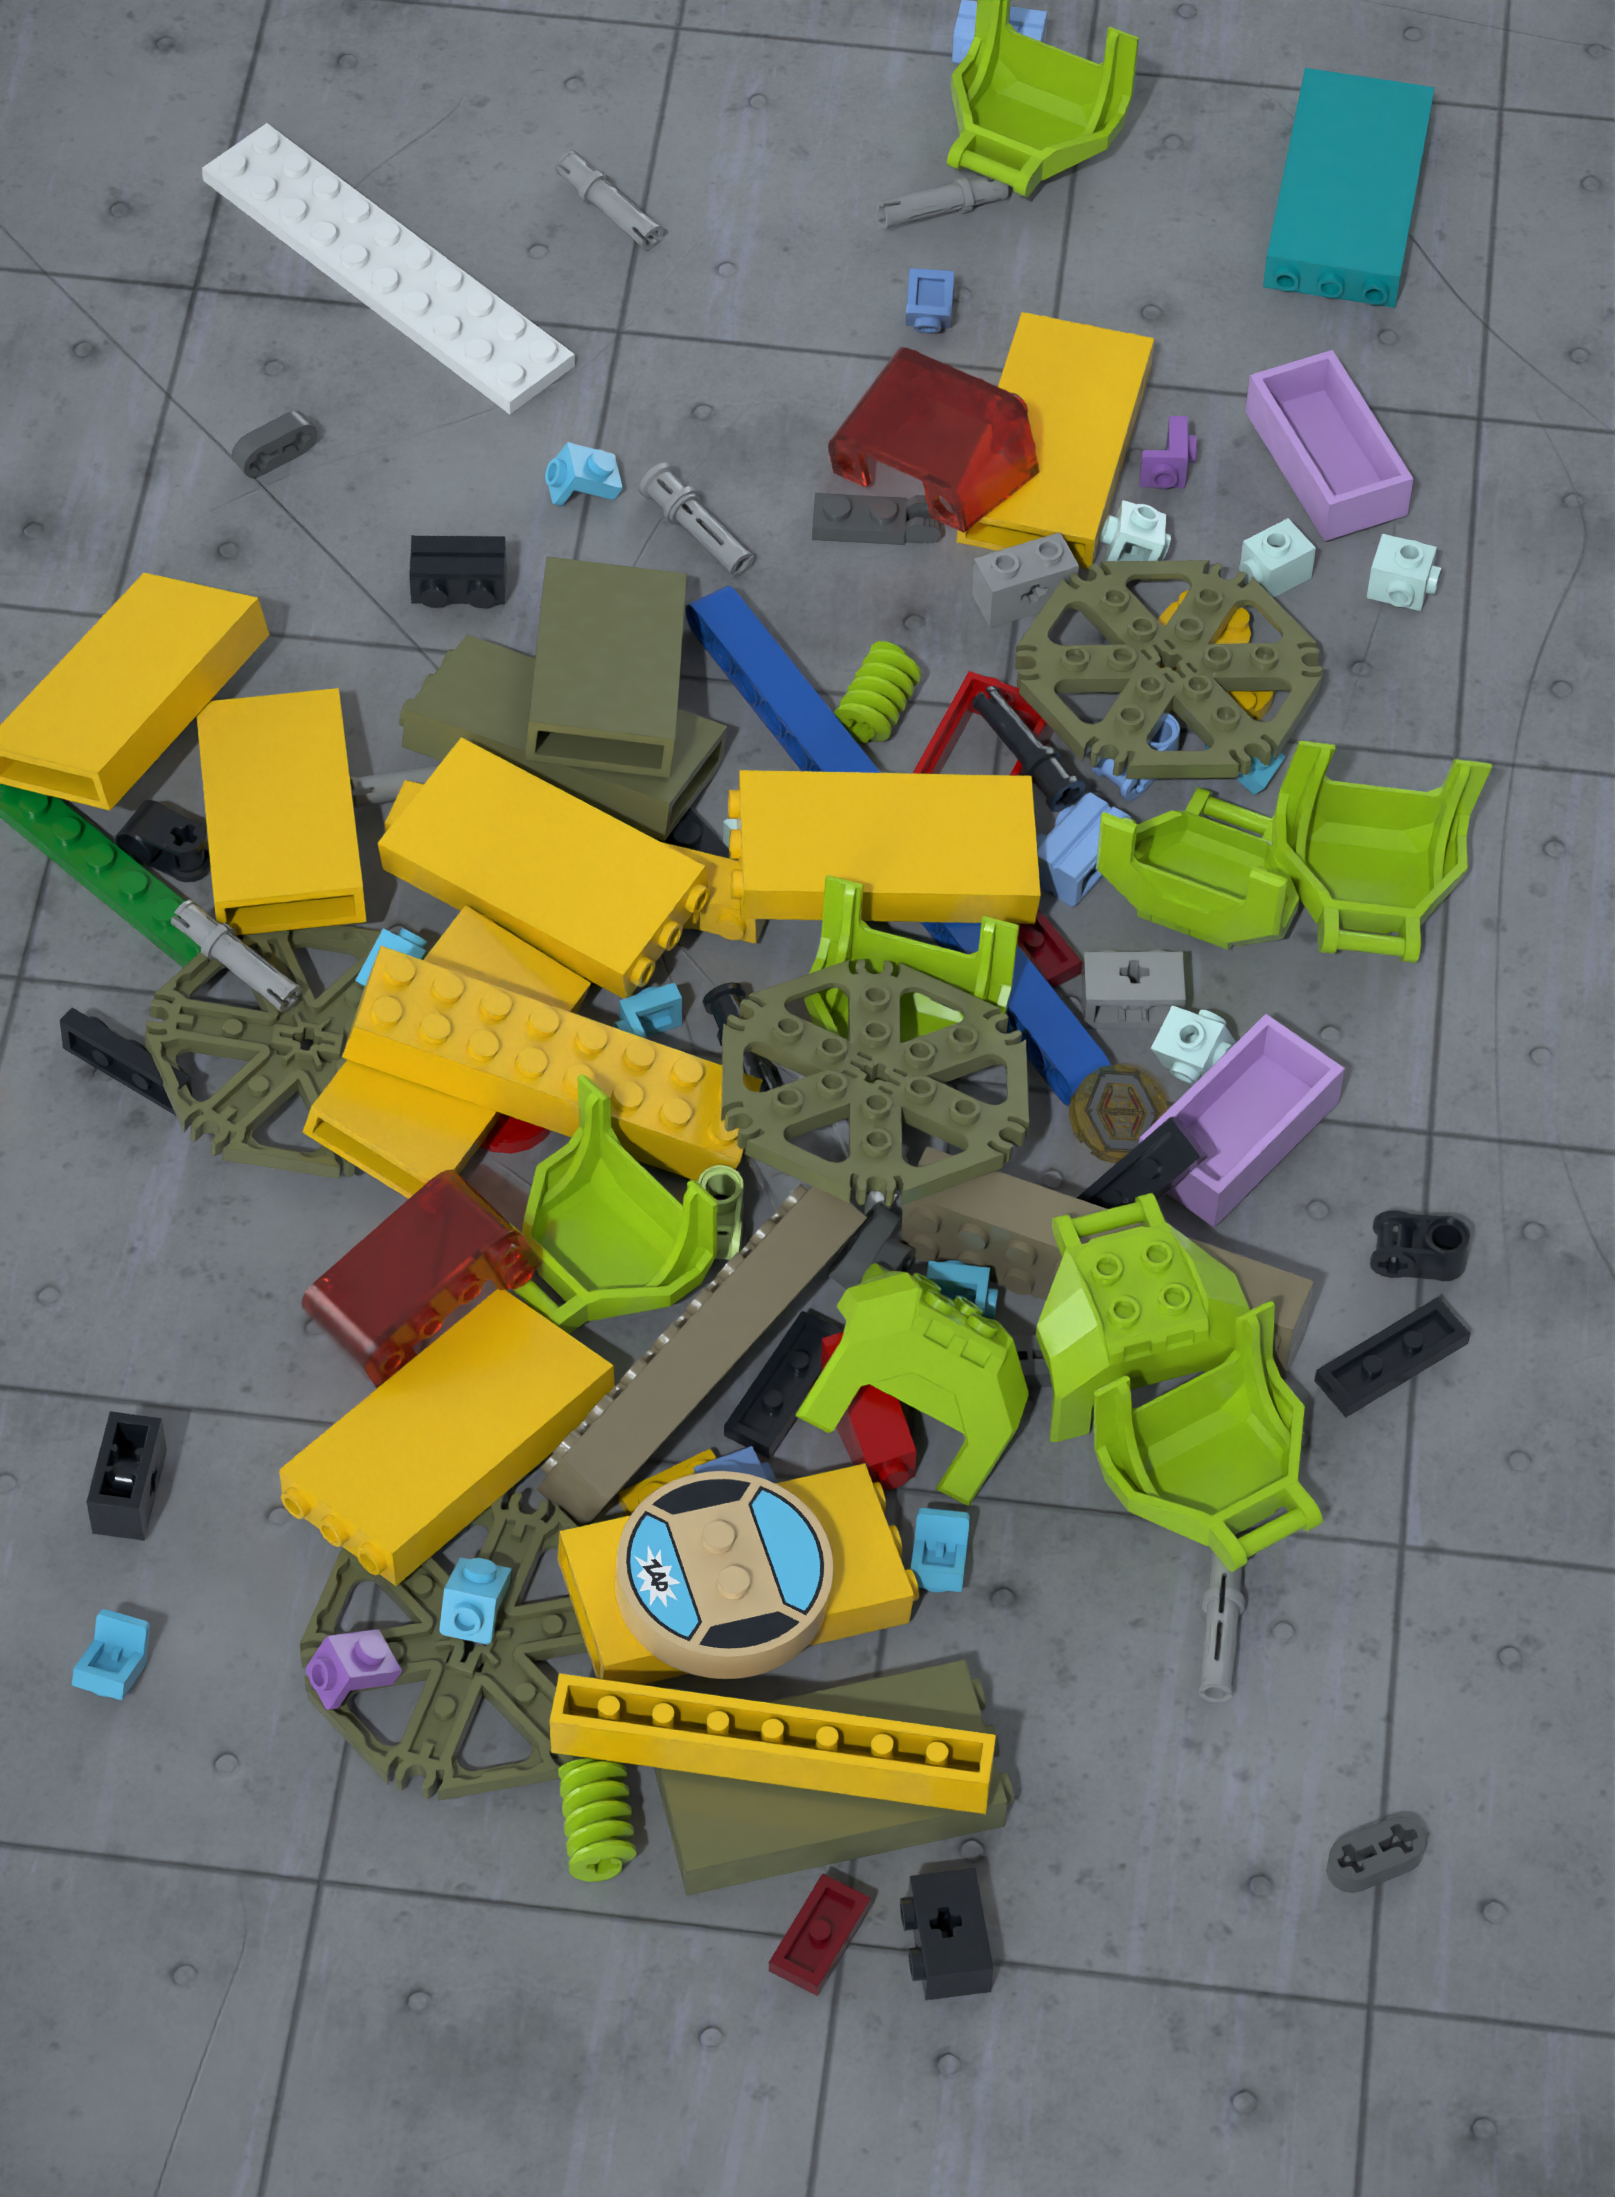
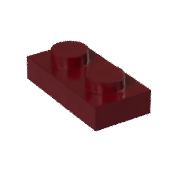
M1039 908L1035 924H1017L1019 925L1018 946L1052 988L1081 974L1082 961Z
M822 1873L771 1957L769 1972L818 1996L869 1911L871 1898Z

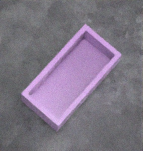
M1333 350L1250 375L1245 412L1324 541L1408 515L1414 478Z
M1265 1014L1140 1137L1139 1143L1169 1117L1180 1118L1208 1157L1167 1191L1166 1194L1215 1228L1339 1103L1345 1068Z

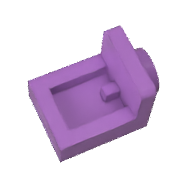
M1169 416L1166 450L1142 451L1139 485L1141 487L1160 489L1185 488L1188 463H1195L1196 435H1188V416Z
M379 1629L326 1636L306 1666V1674L309 1677L310 1683L327 1710L338 1709L351 1690L393 1685L402 1673V1669Z

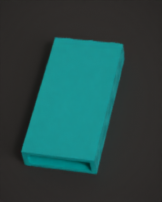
M1312 68L1304 69L1266 256L1264 288L1396 307L1435 87Z

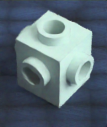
M1122 500L1116 516L1108 515L1101 531L1100 542L1106 543L1105 561H1163L1171 541V535L1165 533L1166 514L1158 512L1146 504H1134Z
M1382 534L1371 567L1367 598L1389 603L1397 607L1421 611L1426 594L1435 595L1439 584L1442 568L1434 566L1437 547L1415 540Z
M1172 1005L1151 1050L1163 1067L1170 1069L1171 1075L1187 1084L1194 1085L1236 1041L1226 1028L1227 1022L1220 1016L1207 1010H1200L1198 1014Z

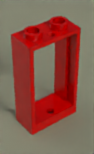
M968 671L912 774L941 773L972 714L980 715L972 706L974 698L982 691L989 700L991 697L986 692V688L990 686L998 688L1000 694L1044 746H1047L1054 731L1019 694V688L1002 683L994 677H985ZM1017 760L1009 776H1022V764L1019 760Z

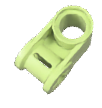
M716 1165L706 1169L700 1175L698 1183L713 1197L716 1195L730 1197L726 1200H717V1256L715 1257V1259L730 1261L742 1249L743 1179L739 1172L732 1167Z

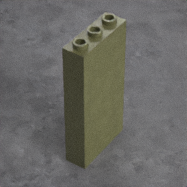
M546 556L524 761L670 778L676 736L687 573Z
M468 634L455 650L449 649L442 665L435 674L427 675L420 692L415 698H409L404 703L399 717V725L404 727L402 747L443 761L462 737L640 832L662 841L668 838L722 765L727 733L726 725L677 708L676 736L670 778L524 761L535 658Z
M965 1660L766 1702L996 1735L994 1757L1000 1755L995 1728L992 1724L985 1726L980 1710L986 1708L981 1681L979 1678H970ZM995 1758L986 1814L654 1767L686 1896L1004 1827L1007 1805L1014 1804L1013 1789L1007 1772H998Z

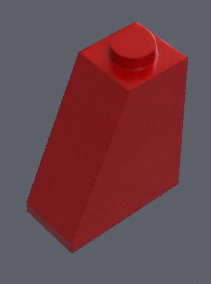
M844 1331L822 1338L821 1372L841 1342ZM870 1384L861 1386L836 1428L853 1466L866 1464L872 1483L879 1482L882 1489L892 1490L902 1486L908 1479L915 1477L916 1448L899 1399Z

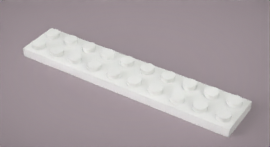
M268 123L202 167V177L205 183L508 414H512L575 367L574 353Z

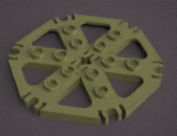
M1210 560L1101 561V566L1096 564L1089 566V581L1080 579L1076 573L1070 574L1069 585L1063 578L1016 646L1015 669H1018L1017 687H1019V694L1082 762L1085 755L1091 751L1090 766L1094 768L1101 759L1110 758L1114 760L1113 775L1117 777L1123 774L1126 764H1128L1126 779L1238 778L1239 772L1244 775L1250 773L1251 758L1249 756L1258 758L1265 766L1270 764L1271 754L1275 760L1277 759L1320 691L1322 666H1317L1319 659V649L1316 648L1317 642L1253 577H1251L1250 582L1245 587H1243L1244 572L1239 571L1236 577L1231 580L1222 579L1223 564H1214L1208 574ZM1135 579L1141 581L1181 579L1186 581L1191 588L1164 627L1131 593L1126 584ZM1247 605L1256 608L1282 636L1281 640L1275 643L1215 644L1237 609ZM1068 608H1073L1081 611L1112 645H1058L1053 643L1048 638V635ZM1177 667V671H1173L1171 668ZM1291 691L1276 716L1267 722L1253 720L1226 692ZM1121 692L1105 718L1096 724L1082 722L1056 695V693ZM1173 709L1209 749L1203 751H1157L1152 749L1149 743Z
M333 925L236 936L288 979L302 988L301 995L296 996L292 993L298 1000L288 1011L283 1013L277 1010L273 1004L253 988L251 989L261 1011L191 1000L195 992L217 972L226 967L217 959L209 960L201 952L154 993V1000L151 1001L150 1017L164 1021L155 1022L147 1020L145 1046L147 1051L151 1053L163 1079V1087L183 1132L185 1133L188 1127L191 1126V1140L195 1142L206 1133L215 1134L216 1136L211 1140L210 1153L216 1156L223 1152L222 1160L336 1179H340L341 1169L347 1177L354 1176L355 1165L323 1145L314 1152H300L260 1145L253 1139L252 1134L297 1090L309 1113L313 1103L347 1059L342 1058L365 988L355 980L381 933L380 931ZM306 947L349 954L358 961L315 1000L293 952L299 948ZM304 1039L313 1040L310 1050L300 1049ZM187 1052L249 1061L208 1100L202 1102L196 1101L191 1096L186 1084L179 1090V1083L171 1067L173 1066L179 1070L176 1060L180 1055Z
M858 959L854 975L849 970L850 960L749 994L748 1000L743 999L740 1003L739 1017L742 1019L730 1014L727 1018V1025L723 1024L721 1121L725 1120L724 1128L726 1131L743 1128L738 1131L737 1145L740 1149H746V1155L847 1203H850L851 1187L856 1188L855 1199L858 1205H865L866 1193L875 1190L885 1196V1206H892L895 1190H899L901 1195L900 1206L1002 1169L1004 1163H1009L1011 1160L1012 1144L1021 1147L1024 1144V1138H1027L1029 1128L1026 1040L1021 1042L1022 1033L1020 1030L1004 1034L1007 1032L1009 1017L1006 1014H1000L999 1007L902 963H898L897 977L892 976L893 965L890 961H884L881 973L872 974L865 970V961ZM828 988L841 989L848 997V1040L789 1013L785 1009V1005ZM906 993H920L929 997L934 1002L954 1011H959L964 1016V1019L959 1023L900 1043V997ZM744 1052L756 1053L805 1076V1078L766 1092L750 1091L743 1084ZM993 1065H1004L1006 1069L1007 1099L1001 1104L989 1105L943 1083ZM876 1077L883 1079V1081L876 1080L873 1084L866 1081H873ZM849 1118V1157L845 1161L829 1162L787 1141L793 1137ZM901 1121L965 1151L923 1167L911 1166L902 1158Z
M507 1491L467 1525L482 1526L489 1532L478 1558L490 1560L495 1565L512 1568L510 1587L496 1614L495 1630L496 1627L499 1630L494 1631V1637L490 1644H483L484 1646L477 1645L473 1652L469 1653L467 1660L465 1657L464 1639L445 1636L439 1631L444 1587L450 1576L431 1557L395 1586L380 1574L373 1575L360 1564L356 1556L342 1547L300 1642L302 1668H306L326 1636L336 1635L335 1627L351 1590L360 1582L371 1581L376 1583L415 1624L380 1630L402 1669V1673L393 1685L351 1690L339 1708L331 1710L325 1708L316 1690L312 1687L308 1676H304L306 1692H308L309 1701L387 1785L389 1784L391 1774L397 1767L395 1771L397 1789L403 1791L406 1781L411 1776L421 1775L425 1778L422 1785L423 1797L429 1799L437 1789V1780H443V1783L437 1790L438 1801L559 1780L561 1778L558 1776V1768L567 1762L575 1760L572 1755L551 1753L549 1721L556 1686L533 1664L535 1661L588 1652L571 1599L567 1597L520 1606L540 1556L547 1550L558 1549L560 1531L578 1527L557 1505L555 1513L549 1521L548 1501L541 1500L536 1512L524 1514L521 1512L523 1505L522 1493L516 1492L511 1496L508 1503L509 1510H503V1507L508 1502ZM481 1663H483V1669L481 1673H479V1668L481 1666ZM426 1680L402 1740L397 1745L388 1746L379 1742L348 1708L350 1698L358 1692ZM482 1695L531 1745L532 1752L528 1759L521 1763L476 1771L465 1770L458 1764V1753ZM555 1759L558 1760L559 1765L554 1762Z

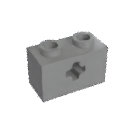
M1059 532L974 558L972 596L989 627L999 626L1040 613L1062 579L1064 578L1069 585L1070 574L1076 573L1078 575L1079 565L1062 534Z
M1109 949L1098 952H1084L1081 977L1083 1027L1085 1029H1161L1172 1005L1185 1010L1183 952H1166L1159 949L1147 952H1117Z

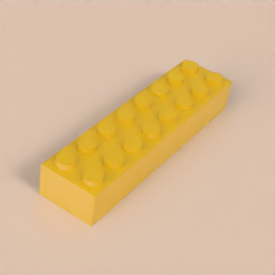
M380 946L369 973L342 1058L571 1138L579 1127L577 1077L582 1074L590 1078L611 1099V1128L622 1147L635 1160L696 1180L697 1182L700 1175L712 1166L725 1165L736 1170L744 1150L740 1149L737 1145L738 1131L743 1128H736L727 1132L724 1128L725 1120L721 1121L722 1065ZM743 1073L744 1086L750 1091L759 1092L762 1079Z

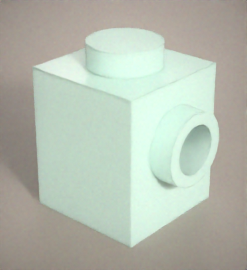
M1287 518L1243 541L1239 571L1245 573L1244 582L1246 585L1250 582L1251 577H1253L1274 598L1312 578L1316 547Z

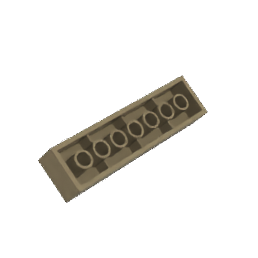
M926 1146L917 1167H923L953 1155ZM994 1171L904 1204L901 1243L914 1248V1257L927 1262L953 1260L970 1266L990 1268L989 1281L1003 1285L1011 1292L1019 1295L1029 1294L1047 1300L1062 1260L1053 1235L1052 1218L1068 1214L1072 1219L1107 1209L1017 1177ZM1141 1223L1101 1232L1079 1239L1081 1244L1088 1243L1093 1238L1140 1227ZM1187 1237L1236 1275L1250 1310L1265 1302H1274L1273 1359L1281 1378L1285 1382L1305 1336L1314 1281Z
M800 1184L771 1219L769 1218L750 1238L745 1247L739 1253L737 1252L722 1268L709 1286L705 1287L687 1306L683 1314L675 1322H672L659 1336L647 1353L633 1364L609 1394L607 1393L597 1403L577 1429H574L554 1450L553 1454L540 1468L547 1476L536 1490L555 1507L557 1505L578 1527L589 1525L867 1219L851 1202L847 1203L814 1186L808 1190Z

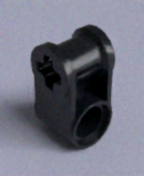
M145 800L115 836L117 846L137 863L148 865L172 876L177 881L187 883L201 880L211 869L210 855L204 849L206 830L203 825L197 820L187 818L166 808L159 802Z
M1386 1211L1375 1216L1373 1231L1377 1235L1376 1251L1370 1257V1266L1375 1273L1389 1278L1411 1277L1452 1281L1459 1278L1465 1272L1470 1232L1465 1222L1459 1218L1449 1215L1409 1214L1402 1211ZM1395 1225L1398 1226V1231H1393ZM1439 1247H1448L1452 1250H1443ZM1391 1257L1396 1258L1395 1263H1391Z

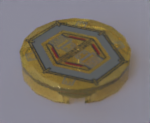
M1116 1064L1100 1067L1082 1080L1071 1096L1069 1118L1074 1135L1080 1143L1084 1142L1092 1150V1155L1101 1161L1116 1164L1139 1144L1140 1137L1168 1108L1163 1093L1153 1079L1136 1068Z

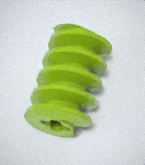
M876 641L871 645L870 651L864 657L854 680L849 684L846 694L842 697L839 707L834 711V715L857 743H867L868 741L883 742L890 737L891 727L897 724L899 714L904 711L907 700L913 695L914 686L918 685L921 680L922 673L919 666L907 656L905 651L895 644L887 641Z
M584 1758L567 1762L558 1768V1776L561 1778L560 1795L564 1799L562 1801V1814L566 1818L564 1821V1832L568 1838L566 1850L567 1855L571 1858L568 1862L569 1874L576 1879L586 1882L609 1880L621 1873L622 1864L630 1862L636 1857V1846L628 1842L634 1837V1828L630 1823L626 1822L632 1817L631 1806L625 1803L629 1798V1787L622 1783L627 1778V1769L621 1763L600 1759Z

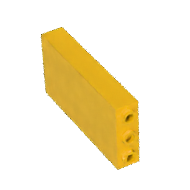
M1021 312L958 511L956 543L999 551L1060 532L1079 568L1089 570V566L1094 564L1101 531L1109 514L1151 372L1154 338Z
M143 573L0 725V784L111 811L270 635L259 598Z
M339 688L209 701L197 715V727L216 921L220 924H229L234 928L235 936L366 922L363 882Z
M462 737L377 843L383 870L459 911L466 905L479 914L489 916L497 925L531 944L534 948L569 970L623 999L630 997L638 986L644 987L653 975L656 961L665 950L670 951L675 947L681 937L683 925L692 914L697 915L703 910L710 895L705 865Z
M739 770L737 790L728 791V819H737V829H730L729 858L738 859L739 868L731 870L730 889L731 899H740V919L822 920L825 878L829 875L864 884L861 916L863 921L981 923L982 917L987 916L1013 924H1035L1041 894L1032 776Z
M466 905L424 958L426 962L574 1014L579 1012L591 985L589 981L497 925L489 916L479 914ZM347 1059L311 1106L302 1133L431 1213L499 1121L502 1113Z
M500 1286L280 1468L281 1501L292 1516L297 1519L305 1518L317 1527L331 1545L335 1547L342 1546L356 1556L360 1564L373 1575L380 1574L397 1586L554 1452L561 1442L574 1429H577L597 1403L615 1387L614 1365Z
M866 1464L775 1483L799 1498L813 1512L824 1528L832 1550L833 1580L828 1609L818 1633L808 1646L909 1623L913 1601H917L919 1598L917 1580L911 1569H904L900 1558L902 1556L900 1534L895 1525L888 1526L884 1515L886 1501L882 1486L879 1482L872 1483ZM630 1516L560 1531L557 1560L596 1678L642 1685L690 1674L666 1664L650 1653L630 1632L620 1613L615 1593L617 1551L621 1534Z

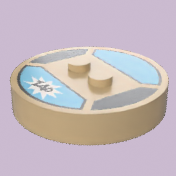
M713 1471L692 1474L669 1482L654 1491L638 1505L629 1517L621 1534L617 1551L615 1571L616 1599L620 1613L630 1632L642 1646L666 1664L681 1671L708 1678L738 1679L756 1676L776 1669L792 1660L810 1644L818 1633L824 1621L833 1580L832 1550L824 1528L817 1517L799 1498L783 1487L766 1479L739 1472Z

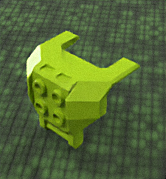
M977 0L973 41L968 54L951 74L950 88L960 136L951 146L946 163L947 166L959 171L966 168L1014 187V193L1029 197L1041 180H1045L1107 150L1122 130L1133 98L1139 38L1109 26L1107 29L1104 62L1097 64L1016 32L1009 23L1011 0Z
M1299 741L1277 797L1272 822L1273 858L1290 873L1300 900L1315 923H1317L1318 951L1335 954L1338 949L1399 956L1401 962L1417 963L1421 948L1420 926L1459 884L1468 869L1467 830L1469 818L1492 769V764L1454 759L1442 787L1428 792L1332 781L1325 775L1335 752L1334 744ZM1339 929L1355 930V931H1364V932H1372V933H1381V934H1389V933H1392V932H1397V933H1398V937H1397V936H1389V935L1363 933V932L1345 931V930H1339Z
M1197 787L1185 811L1171 810L1139 824H1136L1135 820L1127 817L1122 819L1102 812L1096 869L1137 909V917L1230 950L1232 945L1241 947L1284 938L1298 910L1299 896L1290 873L1273 858V817L1270 818L1212 797V791ZM1205 815L1216 818L1218 820L1263 835V837H1256L1254 835L1245 833L1243 831L1234 829L1232 827L1223 825L1221 823L1209 820L1204 817Z
M826 876L821 940L816 959L809 974L850 960L849 970L854 975L858 959H862L865 961V970L872 974L881 973L884 961H890L893 965L892 976L897 977L898 963H902L999 1007L1000 1014L1007 1013L1013 987L1019 925L983 916L981 920L979 950L972 954L961 953L871 929L861 919L864 884L834 876ZM828 988L803 998L814 1025L848 1040V997L841 989ZM906 993L900 997V1043L959 1023L964 1019V1016L959 1011H954L934 1002L929 997L920 993ZM876 1077L873 1081H866L873 1084L876 1080L883 1081V1079Z
M582 1074L577 1077L579 1127L566 1145L536 1166L524 1216L521 1239L498 1254L488 1267V1273L499 1284L506 1283L529 1307L568 1334L587 1321L672 1306L703 1282L717 1256V1200L696 1180H690L687 1182V1191L684 1194L683 1205L679 1203L622 1147L611 1128V1099L590 1078ZM532 1265L538 1271V1274L566 1303L559 1307L523 1271Z
M1153 1193L1137 1196L1135 1203L1072 1219L1068 1214L1052 1218L1053 1235L1062 1260L1036 1327V1338L1049 1369L1053 1388L1049 1431L1050 1442H1060L1089 1434L1092 1407L1094 1406V1392L1124 1375L1130 1378V1390L1201 1371L1207 1372L1221 1365L1235 1349L1236 1317L1250 1310L1236 1275L1170 1224L1166 1223ZM1141 1223L1140 1227L1093 1238L1088 1243L1081 1244L1079 1239L1101 1232Z
M874 1263L864 1273L861 1283L848 1288L836 1307L846 1319L842 1340L795 1415L811 1425L831 1433L861 1386L870 1384L964 1434V1443L936 1489L970 1506L1017 1431L1029 1396L1014 1340L1000 1322L981 1317L983 1310L971 1301L958 1295L955 1300L939 1293L941 1288L921 1274L914 1273L911 1276L907 1272L889 1271Z
M1273 1301L1265 1302L1236 1317L1235 1349L1221 1365L1138 1408H1132L1130 1378L1125 1375L1094 1392V1451L1104 1480L1128 1512L1202 1545L1209 1546L1230 1572H1234L1247 1565L1248 1557L1301 1529L1308 1532L1323 1523L1319 1507L1299 1483L1305 1406L1281 1378L1273 1359L1275 1304ZM1283 1506L1288 1511L1238 1539L1234 1536L1272 1516L1277 1509Z

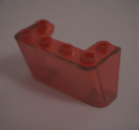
M906 347L897 349L828 443V453L833 473L866 488L872 483L866 456L917 478L923 482L930 517L963 533L1040 472L1035 452L1036 446L1027 415L1028 408L1019 395L1010 393L981 378H976L953 368L949 364H944L921 354L917 350ZM939 496L943 497L950 504L953 513L944 507Z
M445 1170L428 1181L319 1277L304 1294L301 1305L311 1321L365 1379L377 1389L417 1356L412 1348L421 1339L433 1336L443 1325L444 1319L458 1306L474 1300L481 1292L484 1283L490 1280L499 1290L518 1289L531 1279L534 1269L541 1262L522 1232L455 1170Z

